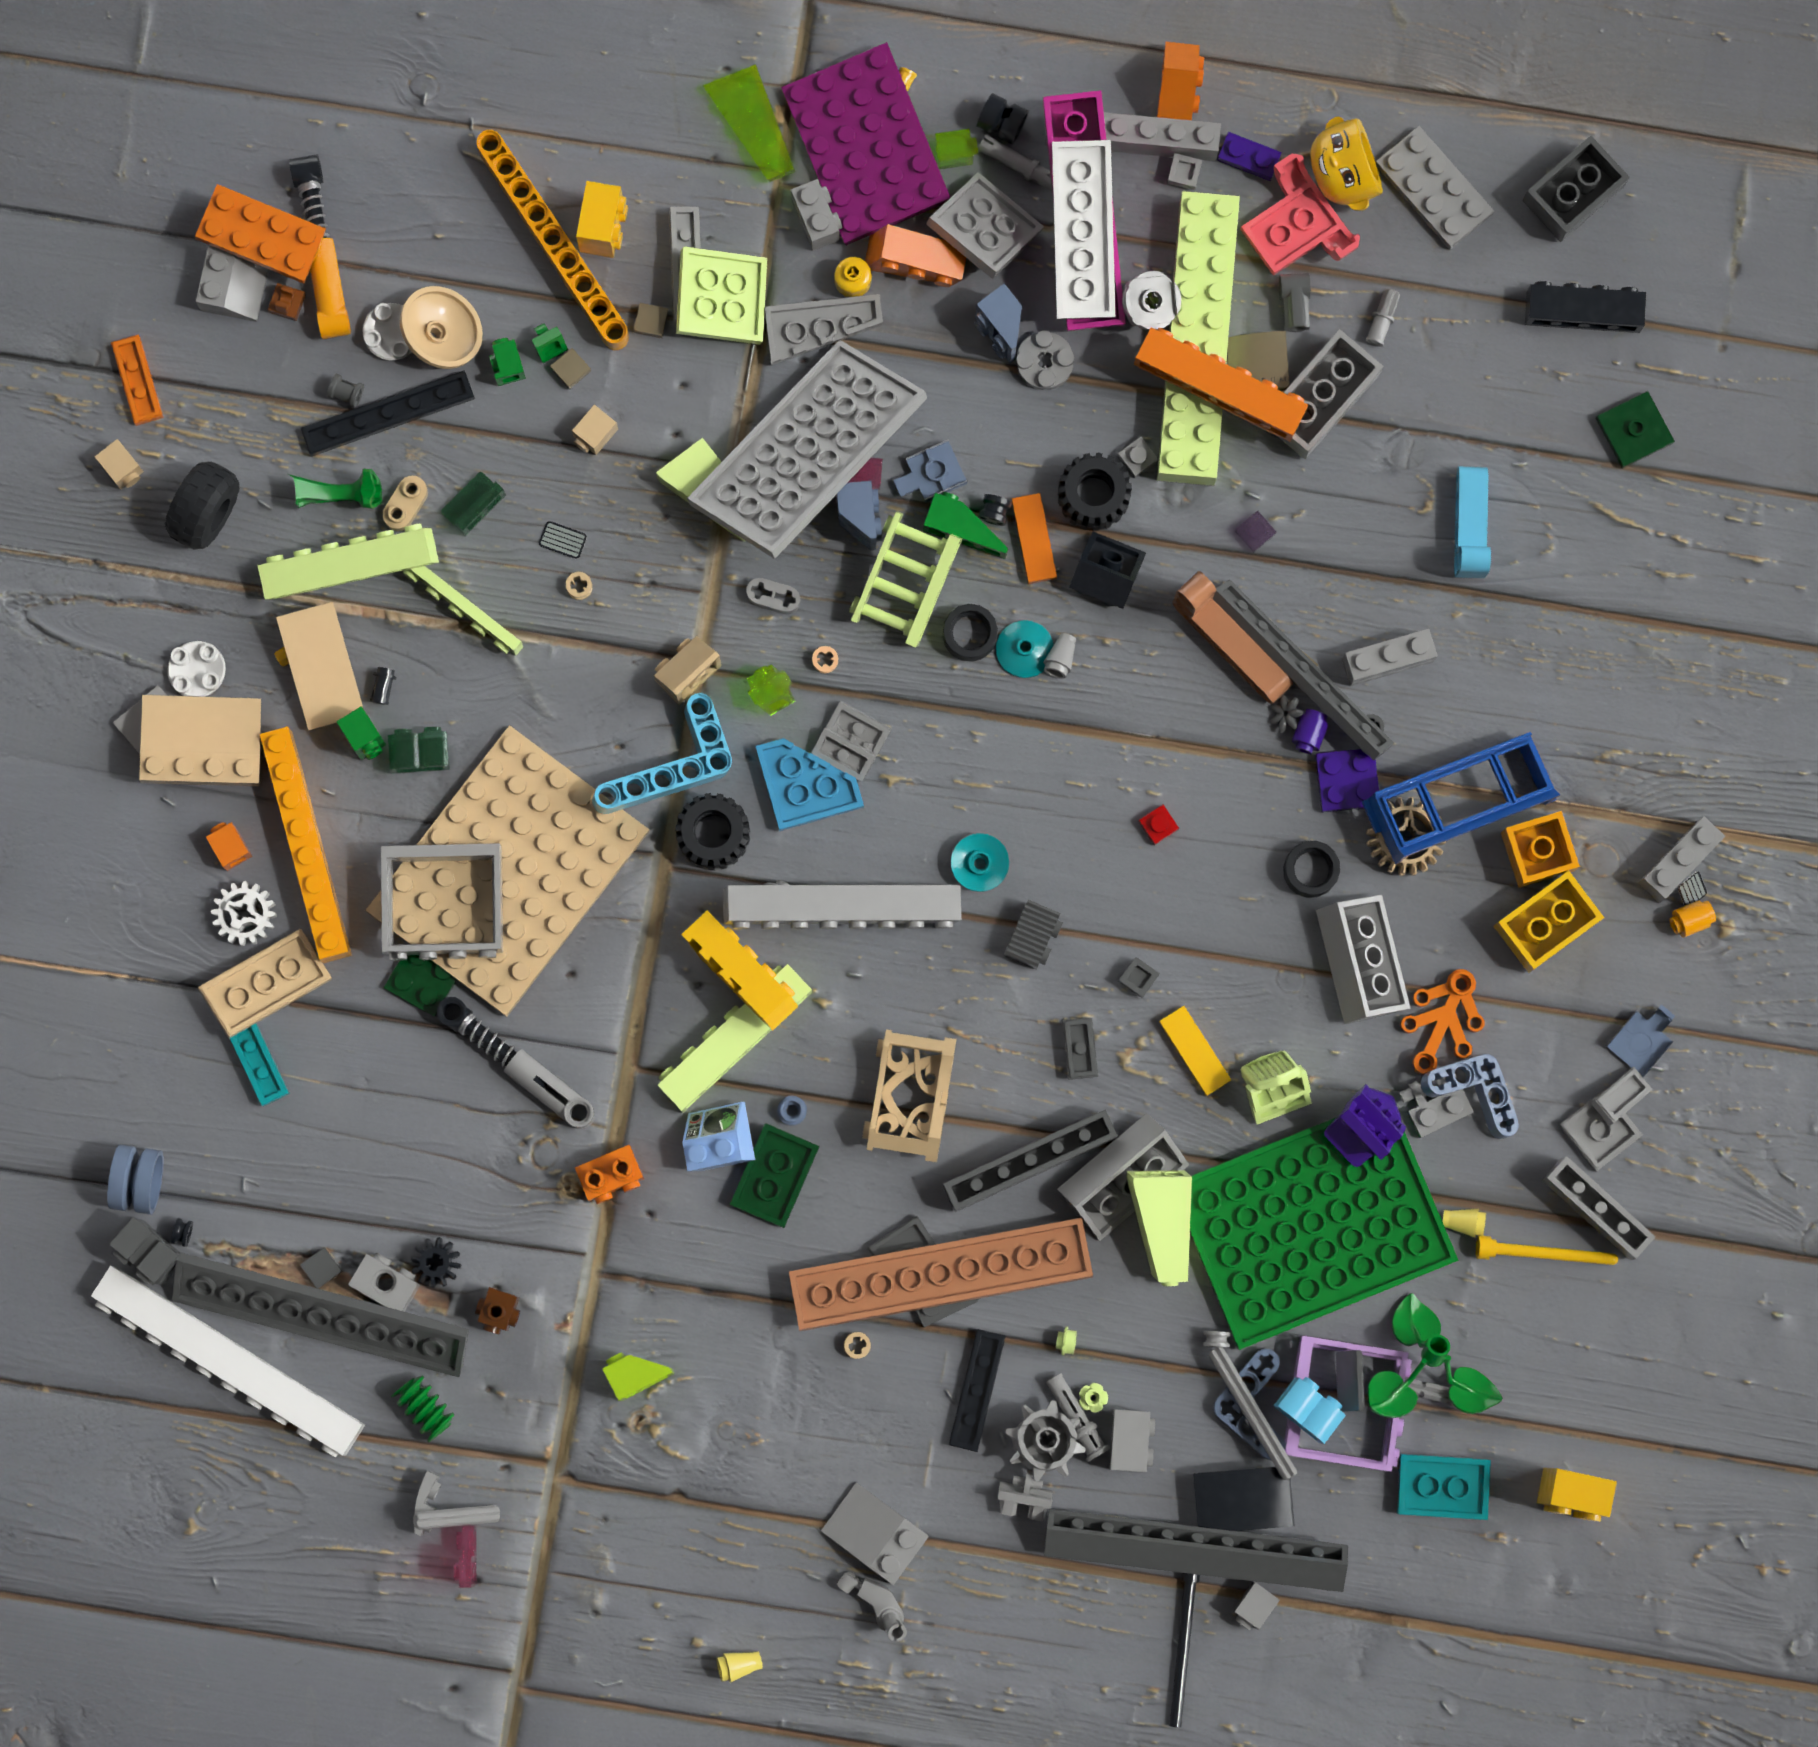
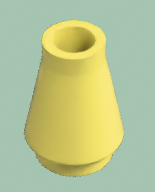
M1479 1209L1444 1210L1442 1222L1445 1228L1476 1238V1235H1484L1486 1213L1479 1212Z
M759 1651L723 1653L722 1657L716 1658L722 1682L728 1680L731 1683L763 1668Z

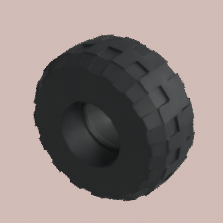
M212 461L200 462L193 467L175 493L166 515L165 527L170 537L193 550L208 547L218 536L221 529H223L236 503L240 490V484L236 475Z

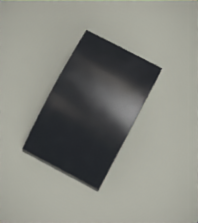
M1276 1467L1193 1473L1198 1527L1243 1531L1295 1526L1291 1478L1283 1480Z

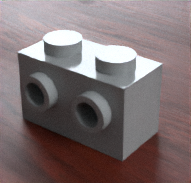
M818 179L791 189V200L812 251L839 241V229L842 228V224L837 212L832 213L828 203L832 201L827 187H821Z
M1113 1410L1109 1470L1147 1472V1466H1153L1154 1450L1148 1448L1149 1436L1155 1435V1418H1150L1151 1412Z

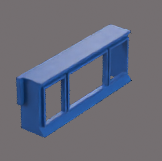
M1531 732L1377 791L1371 797L1362 801L1375 834L1381 832L1394 863H1400L1407 856L1541 803L1546 805L1556 801L1560 794L1554 789L1531 738ZM1519 748L1538 790L1516 798L1498 756ZM1488 760L1507 802L1444 827L1426 788V784ZM1416 789L1434 831L1404 842L1386 800Z

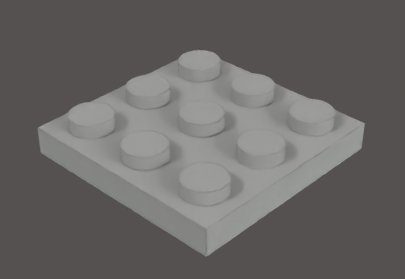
M979 172L944 203L926 223V225L992 279L1031 243L1044 227Z

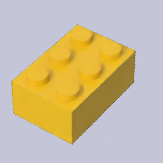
M1567 871L1493 927L1526 971L1530 973L1601 921L1604 916L1570 871Z
M1543 1468L1537 1503L1544 1505L1543 1511L1571 1515V1511H1574L1573 1517L1601 1522V1517H1610L1617 1481L1558 1468Z

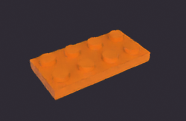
M217 184L196 232L195 239L304 284L325 235L326 228Z

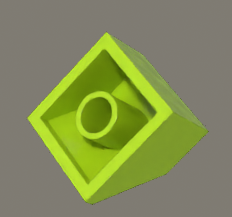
M622 1352L607 1359L608 1366L602 1368L618 1401H624L675 1374L670 1367L632 1355L625 1356Z

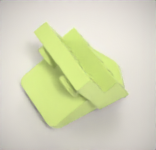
M1286 1051L1261 1056L1241 1067L1240 1070L1246 1083L1245 1088L1252 1115L1257 1125L1312 1104L1307 1072L1301 1065H1297Z

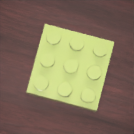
M683 247L680 253L676 334L760 345L763 342L767 258Z

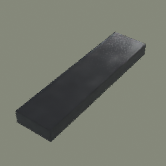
M981 1329L976 1330L950 1436V1446L978 1452L1006 1338L1005 1335Z

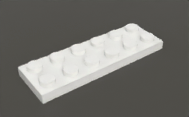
M1111 140L1052 142L1057 319L1115 317Z

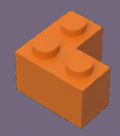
M1165 42L1157 117L1192 121V114L1198 113L1200 96L1195 95L1196 87H1202L1204 75V57L1199 56L1200 45Z

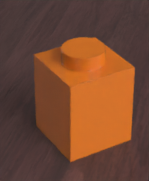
M222 822L214 826L210 830L211 834L206 836L222 867L227 871L253 857L232 822L229 824Z

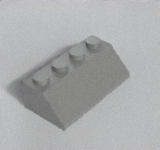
M208 245L196 304L203 312L257 322L269 269Z
M1382 895L1337 902L1316 910L1344 1024L1411 1009Z
M1146 1113L1057 1190L1078 1217L1082 1218L1084 1224L1095 1237L1101 1241L1135 1212L1126 1177L1127 1171L1184 1170L1189 1166V1163L1166 1130Z

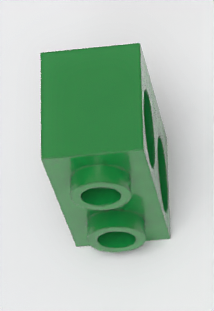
M362 706L336 721L361 760L365 758L371 760L383 752L382 747L386 746V743Z

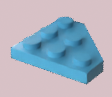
M784 738L755 746L779 831L864 808L857 780L852 775L835 768L830 763L810 752L804 751Z

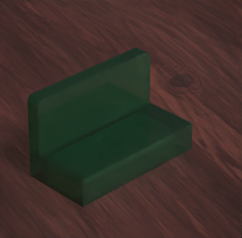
M479 472L441 510V513L466 536L506 494L496 481L493 483L483 472Z

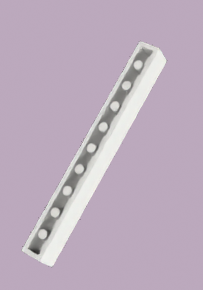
M109 1267L91 1297L98 1300L95 1306L108 1314H111L112 1311L117 1312L123 1316L120 1320L123 1324L133 1330H136L139 1326L148 1333L145 1336L147 1339L159 1346L163 1342L173 1348L170 1352L172 1355L184 1362L188 1358L198 1364L195 1368L209 1378L213 1374L223 1380L220 1385L235 1394L238 1390L248 1395L246 1398L248 1403L260 1410L263 1406L273 1411L271 1414L273 1419L285 1426L289 1421L298 1427L297 1434L309 1441H312L313 1437L323 1443L321 1449L334 1457H337L338 1454L346 1456L365 1426L359 1420L117 1267Z

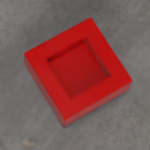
M1164 804L1138 821L1154 846L1179 830L1178 825Z

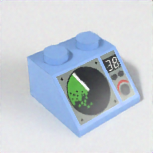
M745 1102L688 1113L682 1141L687 1171H705L755 1160Z

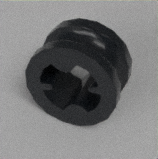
M177 1218L172 1231L171 1244L176 1245L177 1242H180L183 1247L188 1246L193 1230V1221L184 1223L181 1218Z

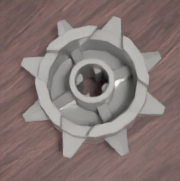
M1051 1400L1046 1409L1037 1412L1023 1405L1021 1408L1024 1420L1016 1428L1005 1429V1434L1012 1438L1015 1454L1010 1459V1463H1022L1026 1468L1032 1470L1034 1481L1039 1482L1045 1472L1057 1470L1064 1477H1067L1069 1473L1066 1462L1072 1458L1073 1454L1085 1453V1447L1076 1442L1077 1433L1075 1428L1080 1423V1419H1068L1066 1415L1058 1413L1057 1403L1054 1400ZM1040 1435L1043 1438L1046 1436L1050 1438L1051 1442L1048 1443L1050 1448L1040 1444Z

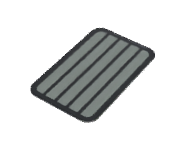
M548 521L545 524L539 545L551 551L578 559L587 536L580 531Z
M1698 871L1678 887L1684 906L1702 899L1707 894Z

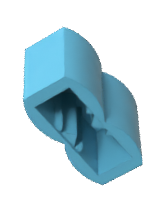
M1307 1377L1303 1380L1294 1378L1274 1404V1407L1317 1442L1325 1444L1346 1416L1341 1411L1343 1406L1333 1397L1328 1395L1327 1398H1324L1317 1391L1320 1387Z

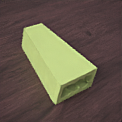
M701 438L657 471V479L661 484L688 502L687 498L715 470L721 463V460L706 441ZM725 528L727 531H729L730 533H732L734 536H736L737 538H739L741 541L745 542L744 539H742L741 537L737 536L736 534H734L733 532H731L730 530H728L727 528Z
M1185 1170L1127 1171L1126 1177L1152 1276L1158 1282H1161L1163 1286H1178L1179 1282H1188L1192 1177Z

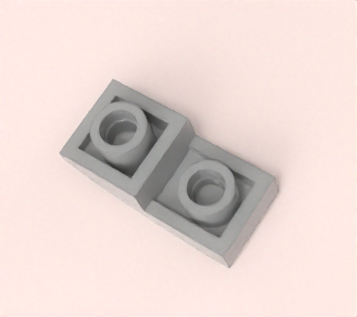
M427 1471L423 1478L414 1513L437 1509L427 1504L428 1499H435L442 1485L438 1483L440 1476L432 1471ZM414 1527V1532L422 1536L425 1531L430 1533L433 1528L418 1530Z

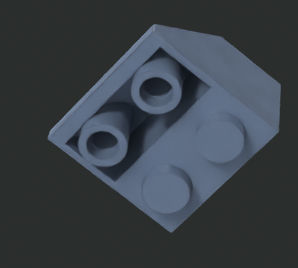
M1004 283L976 304V322L974 324L982 336L988 335L993 341L992 348L999 358H1006L1009 363H1012L1015 360L1022 305Z
M871 481L847 483L836 494L839 525L870 551L876 550V541H882L881 519L874 516V513H879L878 489H872Z

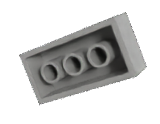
M1339 329L1284 392L1285 394L1291 392L1301 396L1304 399V403L1308 404V407L1291 442L1283 438L1280 439L1306 460L1378 378L1384 366Z

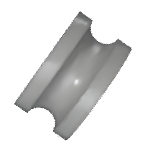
M1204 1331L1203 1335L1207 1339L1206 1342H1203V1346L1230 1347V1344L1227 1342L1230 1332Z

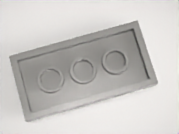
M1420 126L1375 162L1382 174L1449 250L1494 213L1491 206Z

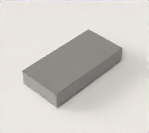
M1632 1067L1594 1099L1591 1104L1610 1126L1653 1089L1635 1067Z

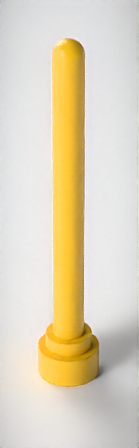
M1478 1235L1476 1240V1259L1489 1260L1490 1257H1495L1496 1255L1606 1265H1615L1618 1262V1256L1614 1253L1497 1243V1240L1491 1239V1236Z

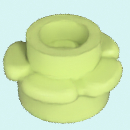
M1068 1326L1065 1327L1064 1332L1058 1331L1056 1349L1061 1350L1063 1356L1065 1353L1074 1355L1077 1331L1068 1330Z
M1092 1383L1090 1386L1085 1385L1079 1392L1081 1397L1079 1400L1080 1406L1084 1410H1090L1092 1413L1101 1411L1103 1405L1108 1402L1107 1392L1098 1383ZM1091 1395L1096 1396L1095 1401H1092L1090 1399Z

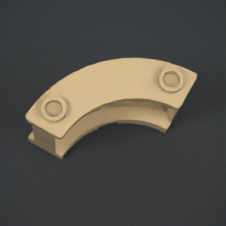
M886 1029L884 1040L878 1039L876 1057H881L871 1122L865 1121L862 1138L868 1139L867 1150L873 1151L874 1147L926 1156L925 1161L937 1162L957 1039L945 1037L944 1041L892 1033V1030ZM893 1046L914 1049V1062L909 1064L907 1055L902 1051V1060L894 1062L891 1057ZM919 1050L942 1054L927 1056L920 1059ZM888 1067L895 1074L884 1085L886 1069ZM922 1070H925V1077L929 1074L935 1076V1082L932 1085L924 1083L921 1076ZM915 1074L919 1088L925 1094L935 1097L934 1103L919 1105L910 1113L907 1119L897 1107L891 1093L905 1079ZM883 1100L889 1113L879 1116L881 1101ZM919 1113H926L929 1116L928 1122L922 1123L918 1119L917 1126L913 1124L914 1119ZM883 1123L891 1125L888 1133L896 1131L899 1125L903 1128L900 1136L878 1133ZM910 1133L919 1139L907 1138L906 1136Z

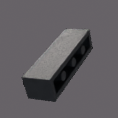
M1538 281L1535 284H1531L1526 292L1525 325L1640 333L1645 326L1646 292H1638V288L1635 287L1609 290L1610 287L1606 285L1581 288V285L1577 283L1552 286L1551 282Z

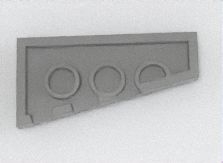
M880 294L765 307L771 365L883 325Z

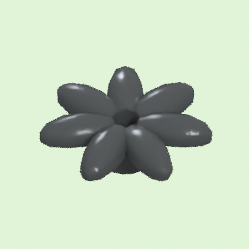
M1282 695L1280 699L1281 706H1271V709L1277 715L1272 717L1270 723H1279V731L1281 733L1286 730L1287 725L1293 729L1297 728L1295 718L1303 715L1302 710L1295 709L1298 704V698H1293L1288 702L1287 697Z

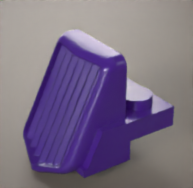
M1365 1084L1346 1103L1343 1112L1327 1126L1324 1135L1354 1167H1359L1375 1154L1380 1160L1387 1156L1393 1144L1403 1136L1406 1126L1401 1122V1115L1394 1097L1374 1088H1369Z

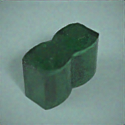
M426 727L424 732L412 733V729L394 730V734L388 735L391 773L450 770L447 731H441V727Z

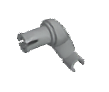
M852 1572L844 1573L837 1582V1586L846 1593H850L854 1587L859 1590L857 1597L873 1607L879 1628L887 1632L891 1641L894 1638L896 1642L902 1641L907 1634L906 1627L903 1624L904 1613L890 1589L865 1578L864 1582H861Z

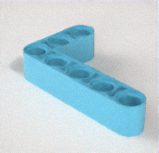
M696 693L689 698L684 709L685 718L698 754L599 785L592 798L595 810L602 814H610L723 778L731 767L732 757L711 698L706 694ZM694 703L702 704L706 709V713L703 715L695 714L691 709V705ZM704 730L711 731L715 735V741L705 742L701 737V732ZM720 758L723 760L725 768L721 770L714 769L710 764V759ZM686 766L693 767L697 771V777L687 778L684 776L682 768ZM657 775H664L669 779L670 785L660 787L655 783L654 778ZM633 783L639 785L642 793L638 796L629 794L627 785ZM602 792H608L613 796L614 802L609 805L600 802L598 795Z

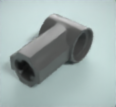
M1309 273L1279 275L1280 300H1283L1284 330L1302 332L1310 328L1308 299H1310L1311 286Z

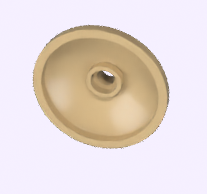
M440 286L424 287L414 292L405 301L401 309L400 329L403 339L409 349L423 362L437 368L453 369L468 363L479 351L483 336L480 318L474 307L459 293Z

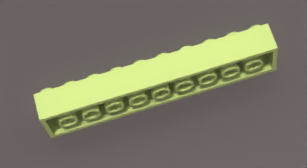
M1182 191L1179 203L1173 282L1176 283L1180 290L1181 308L1169 324V332L1174 335V339L1182 343L1184 341L1192 342L1200 348V352L1207 355L1216 354L1227 361L1240 196ZM1165 381L1157 481L1214 486L1218 472L1223 409Z

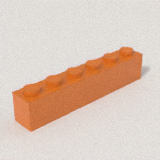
M1152 327L1150 328L1135 357V366L1291 442L1308 407V404L1304 403V399L1301 396L1291 392L1285 394L1277 390L1278 386L1273 382L1265 379L1261 382L1251 377L1252 373L1238 366L1235 369L1225 364L1226 361L1216 354L1207 355L1200 352V348L1192 342L1184 341L1182 343L1174 339V335L1163 328H1158L1157 330Z

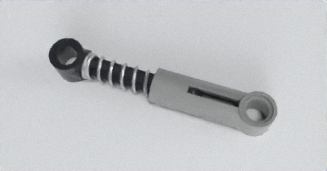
M447 997L439 1003L437 1015L445 1026L453 1029L455 1032H460L462 1035H467L470 1037V1042L475 1041L478 1044V1048H484L486 1055L491 1054L494 1056V1061L499 1060L502 1063V1067H505L503 1071L569 1125L576 1129H585L593 1123L595 1111L589 1101L523 1049H520L518 1052L513 1050L514 1047L508 1046L505 1043V1039L501 1040L498 1038L497 1033L493 1034L489 1030V1026L485 1027L481 1024V1020L477 1021V1018L472 1014L473 1011L457 997ZM452 1005L459 1006L461 1010L460 1016L456 1020H448L445 1016L447 1008ZM549 1085L569 1102L566 1106L544 1089L545 1086ZM577 1106L587 1108V1117L583 1121L572 1119V1111Z

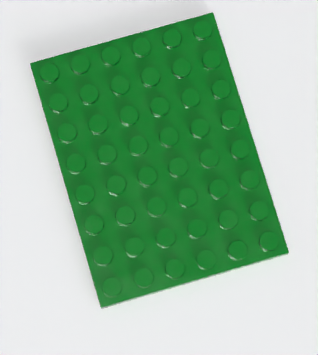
M1333 1118L1191 1176L1190 1234L1238 1350L1459 1261L1405 1131L1403 1136L1393 1144L1390 1153L1382 1160L1375 1154L1361 1166L1354 1167L1324 1135L1327 1126L1335 1119Z

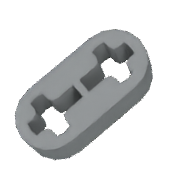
M756 578L749 582L746 590L748 600L758 607L782 614H792L800 606L799 592L791 586ZM759 585H763L764 591L772 594V596L762 595L760 599H756L752 589H758ZM787 593L792 594V600L796 602L794 604L790 603L788 607L783 606L782 600L775 598L776 595L786 597Z

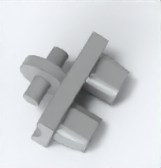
M1027 1469L1025 1477L1014 1476L1012 1484L1000 1482L998 1489L1000 1513L1016 1516L1018 1503L1029 1505L1027 1518L1043 1521L1047 1508L1051 1509L1053 1491L1042 1489L1043 1481H1034L1032 1479V1470Z

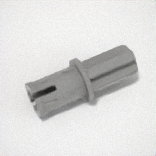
M1394 289L1384 290L1378 309L1372 314L1374 320L1368 337H1366V342L1378 347L1384 345L1389 326L1395 320L1393 314L1400 298L1398 291Z

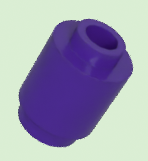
M1306 709L1305 714L1300 716L1292 738V743L1296 745V750L1310 755L1313 751L1320 750L1328 727L1327 715L1313 709Z

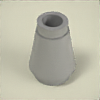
M1066 633L1059 635V638L1043 662L1045 673L1059 679L1066 678V675L1071 672L1076 643L1075 637Z

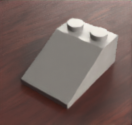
M857 1482L821 1530L893 1586L929 1537Z

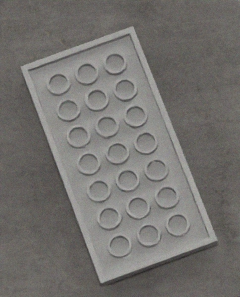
M839 340L687 498L689 505L775 559L927 399L926 392Z

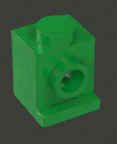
M501 338L493 341L494 354L489 355L493 371H500V373L494 374L497 385L502 386L526 379L515 339Z

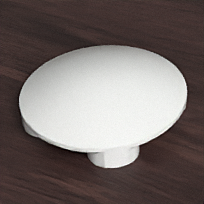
M381 303L368 314L364 321V342L368 349L381 359L399 360L412 353L405 343L400 329V313L403 305Z
M193 641L177 647L171 652L167 669L168 678L172 687L183 696L206 697L220 687L225 677L226 666L222 654L214 645L202 641Z

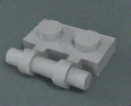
M1445 1078L1432 1081L1433 1086L1447 1083ZM1415 1081L1409 1084L1407 1089L1399 1092L1403 1103L1414 1099L1417 1105L1416 1108L1407 1111L1419 1138L1474 1113L1463 1089L1436 1097L1428 1102L1424 1097L1421 1082Z

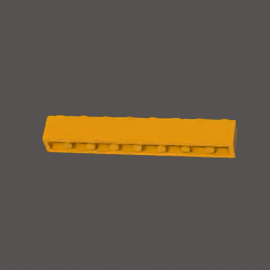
M287 726L260 734L319 960L327 963L352 956L293 732Z

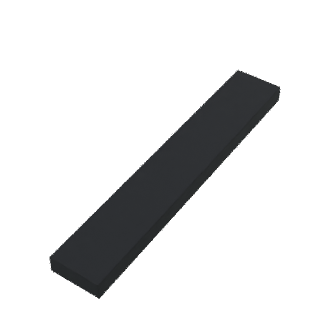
M463 370L300 429L309 454L313 457L474 400L475 397L466 372Z

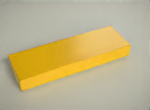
M1185 1006L1159 1021L1206 1097L1232 1081Z

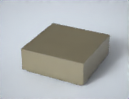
M640 303L634 333L663 338L668 308Z
M573 348L550 365L554 373L569 390L591 372V368Z

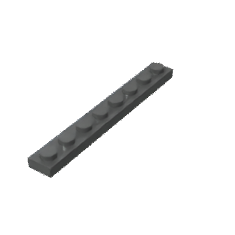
M1230 579L1216 588L1213 600L1365 754L1374 761L1394 744Z

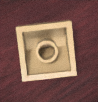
M697 636L692 640L689 638L684 640L677 647L676 651L678 653L671 660L665 658L655 668L657 672L654 675L655 681L678 705L686 700L721 667L720 655Z

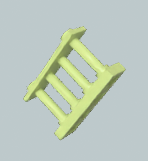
M895 512L894 517L889 515L885 522L883 532L887 534L861 598L855 597L849 612L854 614L851 619L853 622H859L861 616L865 615L903 631V635L907 636L905 643L916 648L919 646L963 538L950 534L948 539L942 538L940 540L900 523L903 513ZM895 533L936 550V554L941 555L937 566L931 565L929 567L889 550ZM884 560L925 577V581L930 583L926 593L920 592L918 594L878 577ZM876 588L914 604V608L918 609L915 620L909 619L907 621L867 604L872 589Z

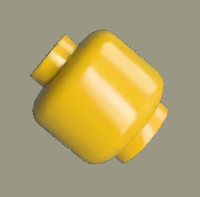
M848 257L839 262L834 273L835 286L839 293L845 297H857L864 295L869 290L872 274L867 262L857 257Z

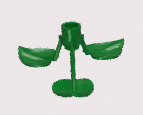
M1413 1293L1405 1297L1393 1316L1392 1331L1396 1339L1405 1346H1413L1418 1343L1419 1347L1423 1348L1421 1351L1422 1360L1405 1382L1395 1372L1382 1371L1377 1373L1371 1379L1368 1386V1403L1371 1410L1380 1416L1388 1418H1398L1409 1414L1417 1404L1418 1395L1408 1386L1425 1365L1437 1367L1442 1363L1445 1366L1447 1382L1452 1385L1448 1391L1449 1399L1458 1410L1467 1414H1476L1499 1404L1503 1399L1499 1390L1479 1371L1469 1367H1460L1456 1369L1452 1378L1451 1356L1447 1355L1451 1346L1448 1339L1440 1335L1441 1323L1431 1309L1421 1303Z

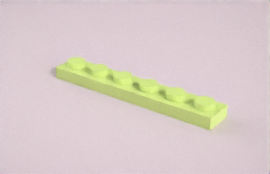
M426 566L403 571V574L416 583L420 580L428 586L425 591L439 601L442 597L450 604L448 609L456 616L462 618L465 615L473 622L470 626L480 635L485 636L488 633L495 639L493 644L503 653L507 654L511 651L514 655H517L523 648L522 642Z

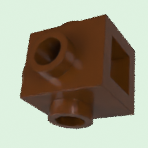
M489 1287L486 1298L481 1297L475 1311V1314L479 1315L478 1322L484 1323L483 1330L500 1335L501 1329L509 1331L510 1326L515 1327L521 1311L516 1309L520 1297ZM497 1307H500L502 1309L501 1316L496 1318L494 1316V1310Z

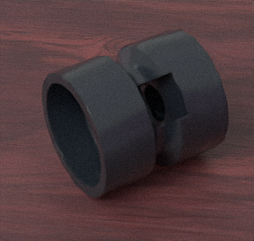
M992 93L983 107L976 127L990 134L996 131L998 132V138L1014 144L1024 126L1029 110L1017 104L1009 106L1006 99Z

